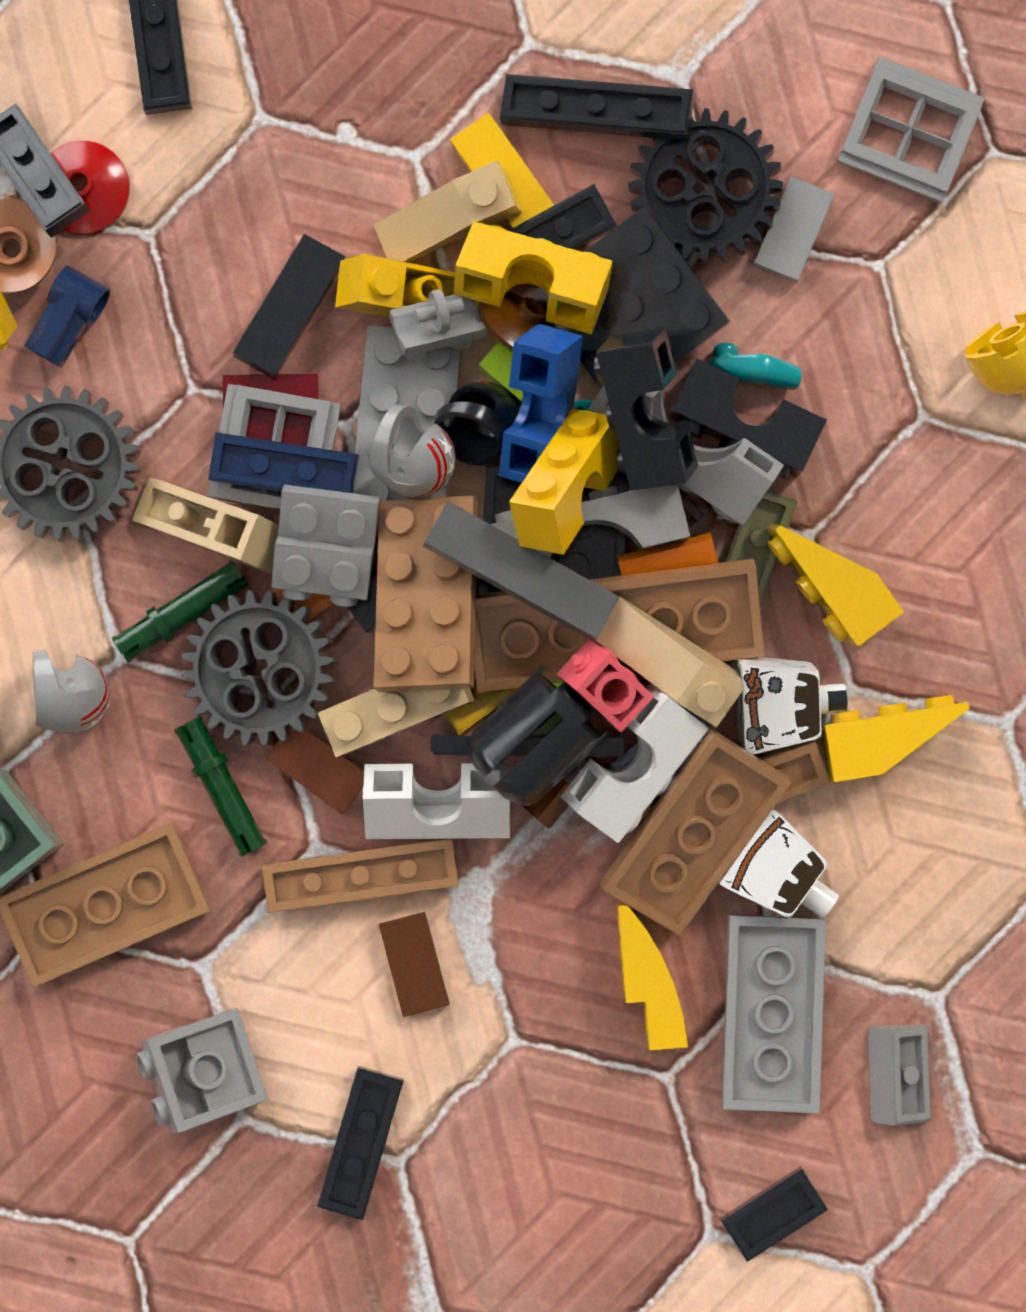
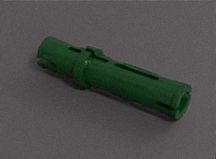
M230 560L219 570L160 608L156 609L153 606L148 609L146 617L117 636H113L112 640L119 652L124 655V659L130 663L134 658L162 640H165L166 643L175 638L174 632L210 610L213 604L218 605L228 598L229 595H233L244 587L246 588L249 584L234 561Z
M202 716L176 728L174 732L178 735L194 766L191 772L194 778L200 777L239 851V856L242 857L267 844V840L264 839L225 764L229 761L225 752L219 753L203 723Z

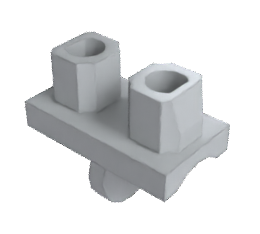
M440 289L430 291L428 301L390 310L389 319L403 355L409 361L427 358L431 350L447 346L455 350L472 347L475 339L487 337V328L481 320L476 301L458 295L445 297Z

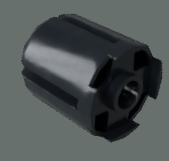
M544 664L535 670L528 680L471 733L468 740L469 754L473 765L485 778L556 712L563 718L493 786L503 798L526 806L541 800L591 751L600 746L610 736L608 730L601 736L588 720L594 714V711L565 682L556 687L549 679L542 675L548 668Z

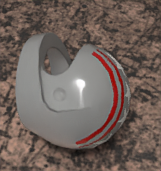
M398 404L393 405L383 417L374 437L370 454L371 472L390 490L403 497L422 498L440 491L449 482L455 469L456 455L452 441L448 434L437 424L431 425L426 431L423 430L414 408ZM399 424H400V428H399L397 440H396V443H395L394 448H393V447H392L393 438H394L395 432H396V430H397V428H398V426H399Z
M45 649L32 652L36 725L58 733L78 734L98 724L105 716L111 698L108 678L102 669L88 658L76 655L74 666L70 670L60 671L53 667Z

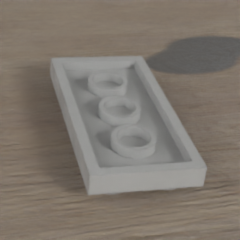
M368 326L355 454H359L360 457L354 494L380 497V501L420 499L403 497L390 490L371 472L370 454L372 444L383 417L395 404L414 408L423 430L426 431L434 424L436 412L442 406L449 404L451 396L458 389L461 349L455 350L447 346L431 350L427 358L409 361L403 355L393 328ZM449 419L445 420V425L448 426ZM399 424V426H398V428H397V430H396V432H395L394 438H393V443H392V447H393V448H394V445H395L396 440H397V436H398L400 424ZM448 483L440 491L422 498L447 497Z
M728 915L721 1104L723 1110L820 1113L826 919L791 917L789 919L776 916Z

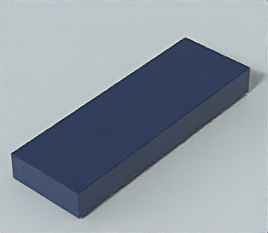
M216 432L208 480L275 492H282L284 485L354 493L360 456L359 454Z

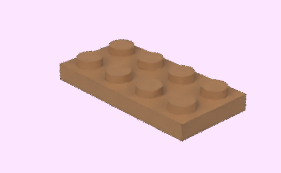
M474 496L380 501L374 688L378 692L474 688L476 576L423 547L447 501L477 517L478 501Z
M710 728L599 882L602 890L680 936L792 784L791 781L780 771Z
M175 822L0 897L1 915L32 988L212 910Z

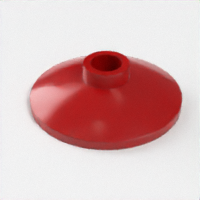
M73 141L54 149L51 154L71 183L79 176L86 177L88 181L86 188L77 192L90 212L66 227L63 231L76 235H89L110 227L124 212L130 194L129 177L121 160L107 147L92 141Z

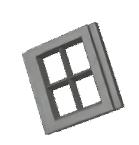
M879 56L837 163L942 204L985 98ZM884 87L917 100L908 124L875 111ZM926 104L959 116L950 140L917 128ZM871 120L904 132L895 156L862 144ZM913 136L946 149L937 173L904 160Z
M228 384L219 433L246 437L252 405L277 410L271 441L281 442L286 412L312 416L307 447L333 450L341 404ZM211 481L207 494L209 498L280 510L281 493Z

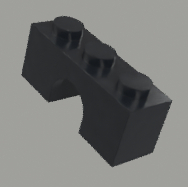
M666 328L610 336L596 351L594 369L597 380L601 384L604 383L608 399L606 418L609 427L616 431L619 443L617 461L620 472L623 475H627L630 491L686 483L698 467L688 420L674 423L660 421L649 412L645 404V393L664 390L676 376Z
M696 358L669 417L678 420L677 422L688 420L691 436L701 438L703 433L720 440L719 448L728 447L745 438L784 465L778 477L787 479L789 474L798 477L803 472L827 419L783 399L771 421L759 426L748 425L735 415L732 408V396L740 378Z

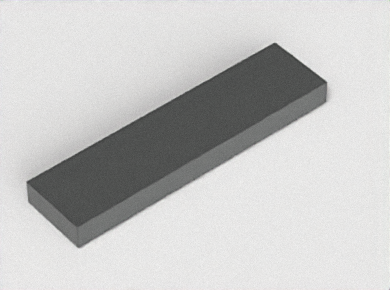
M449 501L443 507L423 544V547L593 642L598 638L619 596L537 550L519 546L517 539Z

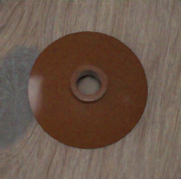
M507 291L500 308L482 302L478 304L479 315L485 327L495 339L512 352L514 341L537 324L555 328L553 323L546 321L545 308L538 301L529 297L523 298Z

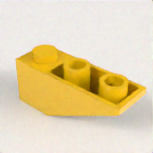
M363 253L340 261L335 308L390 317V310L428 301L430 291L440 289L445 297L454 295L455 272Z
M771 524L766 528L773 538L768 542L770 549L784 566L789 562L792 564L800 576L795 581L797 587L811 604H814L816 601L819 602L828 615L823 619V623L839 643L845 639L847 643L858 647L904 613L877 573L781 525Z
M953 695L925 699L926 709L908 712L906 702L879 706L877 707L879 716L860 719L859 710L830 714L832 724L821 725V738L830 782L884 774L969 710L968 702L955 704Z

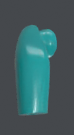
M724 342L717 344L712 351L714 358L709 361L710 365L740 378L739 382L795 390L801 382L802 372L800 367L767 354L738 355L739 349L733 343Z

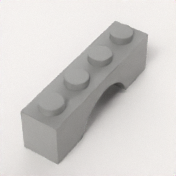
M604 385L587 411L606 414L608 399ZM664 390L645 393V404L649 412L658 420L669 423L663 405ZM745 438L728 447L717 449L694 445L698 467L689 480L684 484H678V487L686 492L696 493L709 502L717 514L725 519L735 520L743 526L784 465Z
M678 484L627 491L619 494L617 486L607 487L605 491L595 490L588 493L590 501L581 502L584 519L582 527L605 525L615 528L627 535L641 551L690 538ZM511 510L496 514V523L490 525L518 540ZM537 550L549 558L552 556V552Z

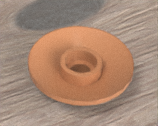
M4 198L0 199V289L2 293H19L33 288L48 275L57 255L56 235L51 238L24 200ZM11 242H18L21 246L19 254L15 257H8L5 254V248Z

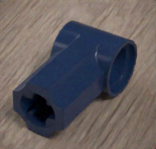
M69 265L65 266L54 280L47 297L49 304L24 346L62 368L86 326L94 324L103 312L110 297V289Z

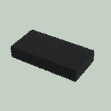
M800 1166L722 1216L720 1220L748 1262L828 1209Z

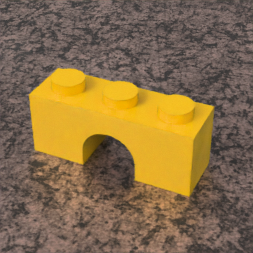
M473 221L455 266L454 295L500 308L503 297L510 288L519 284L536 285L542 288L549 296L546 313L547 322L592 334L608 292L612 261L590 252H580L559 246L545 239H535L507 231L500 226H490Z
M572 408L509 501L519 546L562 555L570 546L584 524L581 508L584 487L605 491L619 470L617 461L619 443L616 431L612 430L608 425L606 414Z

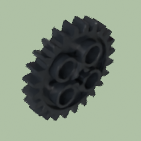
M704 108L701 121L695 122L692 117L688 141L651 138L655 145L654 148L640 145L638 148L640 156L646 162L631 164L632 173L640 177L641 180L629 182V192L642 195L630 202L632 211L637 212L643 206L647 207L676 248L682 249V256L687 263L691 259L693 252L700 253L703 265L708 264L710 253L717 252L722 263H726L727 249L731 247L741 256L745 255L743 240L748 238L752 242L759 244L761 236L757 226L769 229L773 227V220L765 212L780 211L781 202L770 196V194L782 192L783 182L770 179V177L781 172L780 162H766L773 155L774 146L770 144L758 147L762 139V131L758 129L749 135L745 134L747 119L744 117L734 127L729 125V114L726 110L723 111L718 122L711 120L708 108ZM702 145H712L719 151L718 157L710 163L697 161L693 153ZM677 157L683 158L703 183L708 184L713 180L716 196L737 212L736 216H728L708 191L704 190L698 194L696 179L684 168L677 165L675 159ZM738 177L745 178L751 182L753 188L744 196H733L726 189L729 181ZM669 178L680 179L685 184L682 193L673 197L662 194L659 187L663 181ZM706 210L716 214L718 222L711 229L701 230L692 223V219L700 211Z

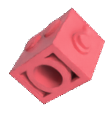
M588 639L556 675L600 717L619 732H622L654 696L639 682L638 677L632 670L618 662V658L610 649L604 646L600 647Z

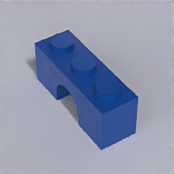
M537 324L514 341L509 387L523 391V397L517 418L503 433L499 476L522 483L572 408L574 409L583 340L582 335Z

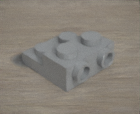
M284 485L281 493L279 530L274 549L271 588L283 589L282 595L292 600L309 599L311 593L329 595L330 601L333 604L346 607L357 605L359 599L367 600L372 587L380 497Z
M238 1008L227 1010L191 1024L182 1025L140 1041L143 1051L136 1053L137 1066L145 1081L149 1079L153 1081L158 1097L151 1099L152 1112L157 1124L160 1127L167 1125L169 1133H181L268 1100Z

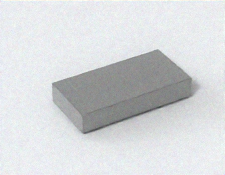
M791 176L780 200V211H776L772 219L773 227L771 229L768 228L753 266L797 283L832 202L834 193Z

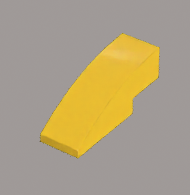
M618 903L616 907L624 1000L626 1003L643 1002L646 1040L649 1050L687 1048L684 1016L674 982L665 961L648 931L629 906L625 903Z

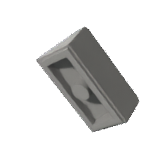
M927 1025L869 1027L868 1050L872 1121L891 1126L931 1121Z

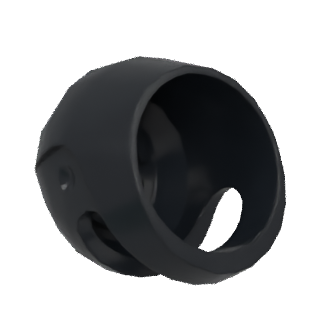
M489 381L471 382L457 390L451 396L449 404L442 406L436 412L434 424L440 426L448 434L454 445L457 460L469 465H489L501 457L503 433L514 423L520 406L516 398L501 385ZM449 419L448 426L445 425V420Z

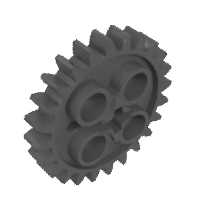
M69 386L63 387L61 396L57 399L53 391L49 387H45L42 402H38L29 393L26 394L27 409L22 411L11 404L9 409L15 419L11 423L0 419V428L5 432L2 438L0 437V501L9 500L2 514L10 518L21 513L17 527L22 530H26L33 522H36L35 536L42 539L47 534L49 528H52L54 540L58 542H63L66 529H70L71 534L78 541L83 539V526H88L94 533L100 534L101 526L99 519L104 517L115 524L117 518L112 508L118 505L128 509L130 504L121 495L124 490L138 491L139 488L128 480L129 474L142 472L141 466L129 462V457L141 452L140 447L125 443L135 433L130 426L117 428L124 417L119 410L111 412L107 416L105 415L109 406V402L102 397L91 406L92 393L86 389L80 393L77 400H74L73 391ZM50 422L56 423L59 428L57 440L51 445H40L38 441L40 428ZM94 437L102 438L105 445L103 454L96 460H85L82 453L85 442ZM26 448H30L57 459H64L67 454V458L75 464L101 471L103 478L96 480L69 469H62L60 472V470L48 462L24 456L23 451ZM31 468H41L44 474L42 485L34 491H26L22 483L24 474ZM78 482H86L89 487L88 499L82 505L71 506L67 498L70 487Z
M249 590L247 591L244 605L238 596L229 595V610L217 604L211 606L215 617L213 622L208 619L198 618L197 622L204 630L202 636H187V639L197 648L195 652L182 654L181 658L193 663V669L182 673L181 678L195 681L196 686L187 691L185 696L187 698L200 697L202 700L194 711L195 715L212 714L207 728L215 730L225 724L223 738L226 740H232L241 731L242 745H252L256 733H258L262 746H268L272 743L273 732L276 733L281 741H289V726H292L298 732L307 731L306 723L303 719L305 715L314 719L320 718L318 715L319 710L314 704L316 700L331 701L332 698L321 689L323 684L337 682L335 677L325 674V667L337 663V658L324 656L323 650L328 648L333 643V640L330 638H317L316 635L324 626L322 621L317 620L309 624L306 623L311 612L309 607L303 606L293 613L295 600L285 597L277 606L276 592L267 591L262 603H260L257 592ZM276 624L282 631V643L275 650H269L264 644V632L269 626ZM245 628H248L250 631L252 650L242 634ZM232 641L238 648L239 655L235 664L227 668L220 660V651L224 644ZM256 659L267 661L268 667L262 670V677L252 676L251 669L257 666ZM288 669H293L299 676L298 689L291 695H286L280 688V677ZM266 685L276 701V706L273 709L268 705ZM244 686L250 687L255 695L254 705L247 712L241 711L236 703L237 693Z

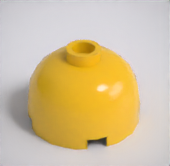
M1026 311L1014 315L1017 324L1002 329L1000 322L977 335L964 349L966 353L964 356L970 369L982 386L992 393L1008 396L1021 394L1023 398H1026Z

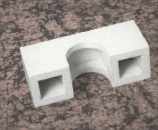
M651 682L646 689L654 698L627 726L636 734L638 739V750L634 759L627 766L618 770L605 769L590 759L560 796L576 813L617 843L627 833L637 827L642 813L657 795L667 789L672 775L682 762L692 755L702 741V737L709 730L707 726Z
M461 763L460 781L452 788L441 791L429 790L420 786L414 779L413 764H365L363 786L365 839L510 838V800L503 798L493 788L510 771L509 763H501L485 778L477 771L473 763Z

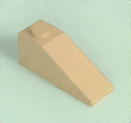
M494 161L446 183L373 224L386 257L408 263L467 237L473 221L491 226L522 213L504 168L498 161Z
M152 477L148 478L132 521L272 574L275 542L279 530L278 524L252 512Z
M620 596L596 639L598 643L610 649L619 659L675 702L716 728L744 690L738 671Z

